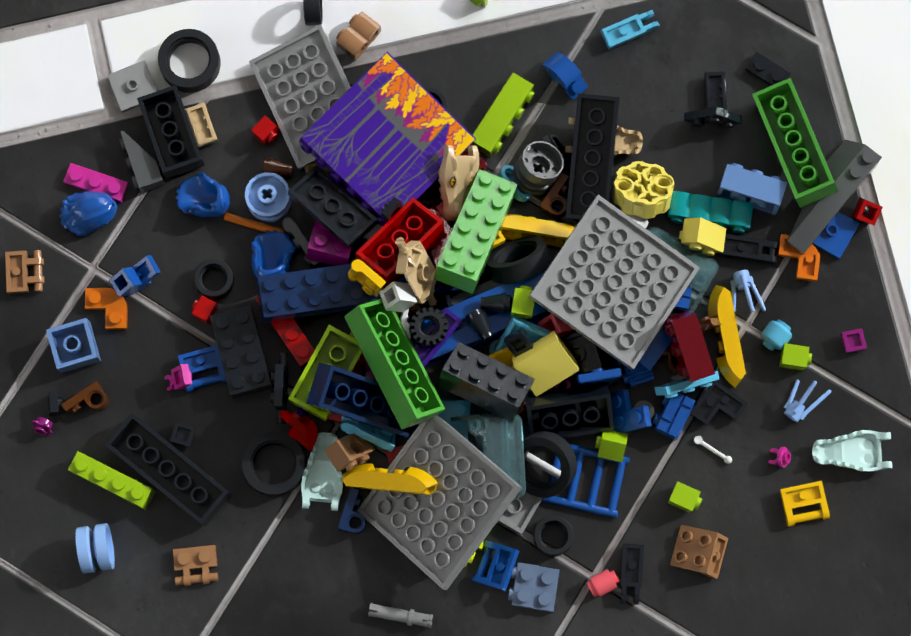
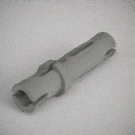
M370 603L369 617L404 622L408 626H412V624L429 628L432 626L433 614L415 612L414 609L408 611Z

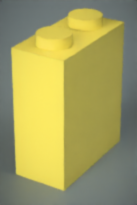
M555 331L534 342L532 349L517 357L512 356L513 365L511 367L535 379L530 391L536 397L579 371L576 359Z

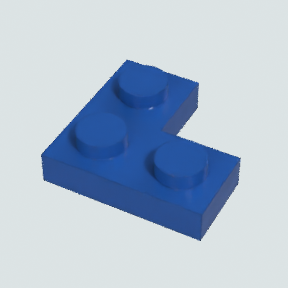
M629 390L610 393L614 431L629 433L652 426L648 406L631 408Z

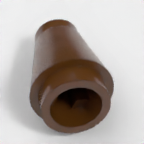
M270 157V159H264L262 173L268 172L275 173L281 177H291L293 165Z

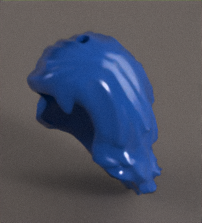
M203 172L184 180L176 191L178 193L176 196L178 200L176 206L184 213L199 217H218L223 215L230 207V195L226 187L214 179H210Z
M93 191L74 193L62 201L63 207H60L61 214L59 217L61 218V225L65 229H69V231L77 236H86L107 225L114 218L118 206L107 193Z
M274 230L273 232L266 231V233H260L251 243V250L253 251L251 264L254 277L257 279L259 276L287 273L289 271L292 255L297 248L289 235H286L285 232Z

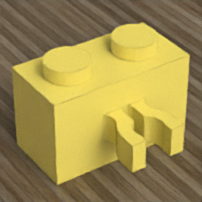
M701 217L684 219L683 231H680L679 239L681 243L688 245L691 250L702 251V254L706 256H714V253H723L726 228Z

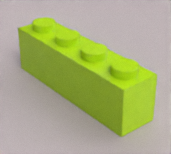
M512 73L474 132L473 136L476 140L471 146L476 145L479 151L489 157L493 153L497 154L503 145L501 142L503 137H508L514 127L512 123L515 119L519 120L524 112L523 106L526 102L530 103L534 97V85L517 74Z
M77 451L68 468L73 474L144 510L147 509L156 492L152 488Z

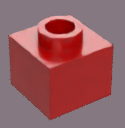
M266 116L251 129L253 136L264 146L268 142L272 143L277 138V133L279 132L277 125Z
M860 197L852 217L875 226L883 207ZM865 207H867V212L863 214Z
M201 296L192 305V315L209 325L211 322L210 316L215 314L218 305L216 302Z

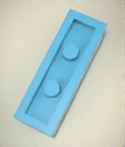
M714 371V375L693 382L683 378L654 387L656 395H665V398H672L678 396L677 392L680 391L683 393L692 392L699 385L700 388L711 386L712 381L719 380L718 371Z

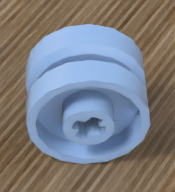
M268 172L258 174L249 181L245 189V200L249 211L256 219L266 223H274L287 216L292 207V198L288 195L289 187L287 182L281 176Z
M108 524L95 525L93 532L88 526L78 527L76 529V549L82 573L95 572L97 563L102 571L114 569V547Z

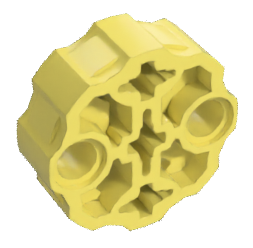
M643 161L632 162L628 166L621 167L616 172L612 200L626 215L638 216L643 219L654 218L660 213H665L670 208L674 180L672 176L665 172L663 167L657 164H648Z

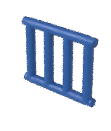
M569 444L576 454L577 470L573 481L569 485L567 498L553 496L543 498L542 502L617 518L618 511L616 507L625 465H628L630 458L624 456L622 462L597 457L599 450ZM555 454L552 466L560 470L561 464ZM584 456L597 458L587 503L575 501ZM605 460L617 463L608 508L595 505ZM550 474L548 483L555 482L558 479Z

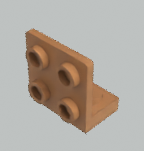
M681 525L670 565L700 572L708 577L718 579L728 538L718 532Z

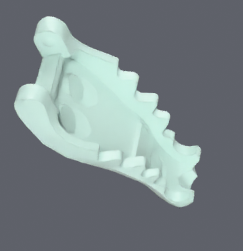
M860 430L833 439L816 440L812 448L813 459L818 464H833L863 472L892 468L891 461L882 462L881 440H890L891 432Z
M318 433L316 443L313 446L307 467L302 476L303 509H309L310 501L332 503L331 511H338L343 492L342 473L336 470L324 452L332 443L338 440V437L333 433Z

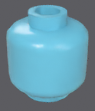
M779 319L777 321H770L761 333V338L764 340L763 345L771 351L774 349L783 350L784 343H788L792 338L791 327Z

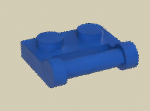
M217 345L178 356L179 363L188 364L192 375L218 368L219 371L218 374L192 380V384L186 387L187 392L194 391V388L219 381L222 383L227 382Z
M485 540L483 545L485 549L476 575L473 574L472 581L506 591L519 551ZM493 550H496V551H495V554H494V556H493V559H492V562H491V565H490V568H489L487 577L485 578L484 575H485V572H486V569H487V566H488L490 557H491V555H492Z

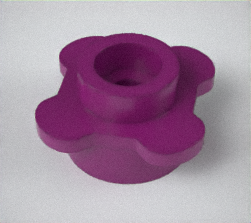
M37 417L36 420H32L31 423L35 432L41 435H52L51 428L53 423L43 417Z

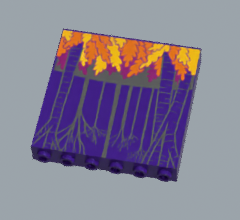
M386 52L300 138L299 142L301 143L300 147L307 154L311 153L316 158L315 162L322 169L326 168L331 173V178L338 184L341 182L346 187L345 190L352 197H356L361 202L360 204L377 218V223L383 227L387 222L384 221L381 212L383 206L395 197L404 206L412 197L417 200L439 178L438 171L443 159L444 145H452L454 156H461L476 138L399 62Z

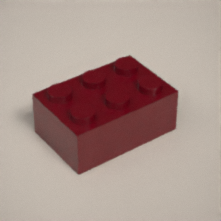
M686 311L668 317L663 327L667 337L670 336L672 340L670 349L672 355L678 359L679 364L676 365L679 376H683L684 379L693 382L714 375V368L696 313Z

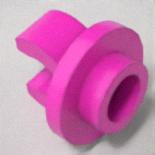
M780 447L779 450L776 448L770 449L771 453L777 454L775 460H769L770 464L785 468L790 463L791 454L786 447Z

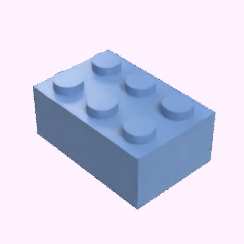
M736 163L727 164L716 197L754 204L753 209L775 215L781 205L787 182L778 176H765L759 170L752 169L749 171L743 169L742 165Z

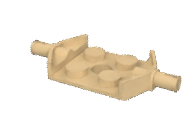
M397 238L395 243L399 248L396 274L405 275L417 297V303L422 304L428 301L430 306L436 305L437 300L433 295L437 281L433 279L435 268L421 241H410L406 244L404 238Z

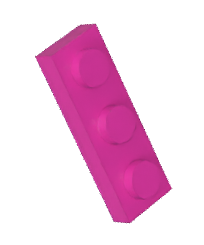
M70 163L63 181L65 184L85 191L107 193L113 200L121 203L129 186V183L73 163Z

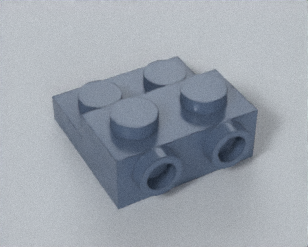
M518 562L511 576V579L515 580L514 588L509 589L508 600L512 601L511 606L554 612L560 569Z

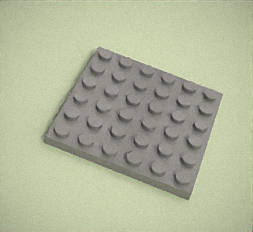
M597 195L528 297L627 368L633 370L700 267L600 195Z
M436 415L431 420L419 424L388 467V473H394V469L407 471L410 467L421 469L437 481V490L431 495L372 490L357 511L443 590H447L522 487L443 418Z

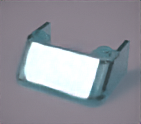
M658 227L648 228V231L700 267L690 282L691 287L700 292L690 309L694 313L718 272L717 262L711 257L703 255L700 251L689 249V246L681 243V240Z
M496 414L450 417L451 422H468L469 432L474 436H482L483 454L522 487L514 499L521 498L526 491L521 417L517 415L513 423Z

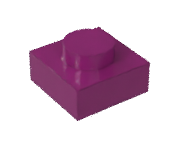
M862 328L841 333L845 354L867 349Z

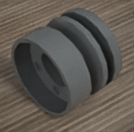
M535 141L527 145L513 168L512 176L514 182L518 184V188L526 194L534 196L543 195L548 192L563 170L564 160L562 154L557 147L548 142Z

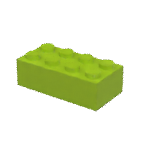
M328 325L289 396V402L327 421L331 412L306 404L318 364H329L353 372L363 355L356 339Z

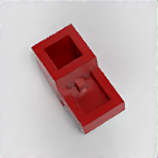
M283 409L278 416L291 426L287 434L311 451L318 436L315 423L304 414L299 416L294 411L288 413Z

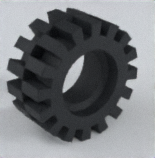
M425 307L413 315L409 324V332L416 344L419 343L422 347L428 346V348H431L434 345H439L444 340L448 331V321L445 319V315L439 312L440 310H434L433 307L426 309ZM432 320L435 322L437 330L433 335H425L421 331L420 325L423 321Z

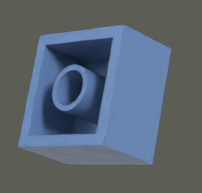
M87 318L46 330L55 365L60 373L101 362L91 322Z

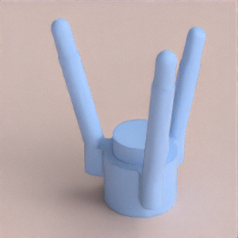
M741 270L733 273L734 280H731L730 284L734 312L736 311V287H738V290L745 291L751 312L755 310L749 291L750 287L762 311H766L754 284L753 277L749 275V271Z
M796 380L789 399L784 406L786 409L784 414L795 422H798L799 419L804 420L806 415L831 393V390H827L804 410L805 406L803 403L816 386L817 381L812 382L799 402L796 400L793 402L800 383L799 380Z

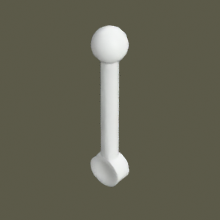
M696 436L694 438L695 444L703 445L704 447H706L707 449H709L710 451L724 459V462L726 464H730L732 462L731 456H725L709 444L705 443L704 441H702L701 436Z

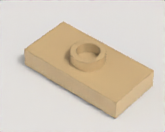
M205 103L185 109L198 147L218 142Z

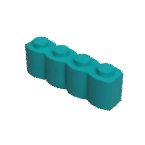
M673 191L667 218L671 219L673 223L682 224L684 219L701 217L724 228H730L735 233L742 234L750 229L754 204Z

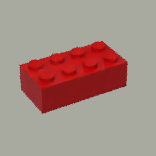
M412 197L356 252V260L363 261L385 280L386 287L393 281L396 282L403 275L396 274L399 248L395 243L396 239L402 237L406 244L410 241H421L427 252L445 234L444 221Z

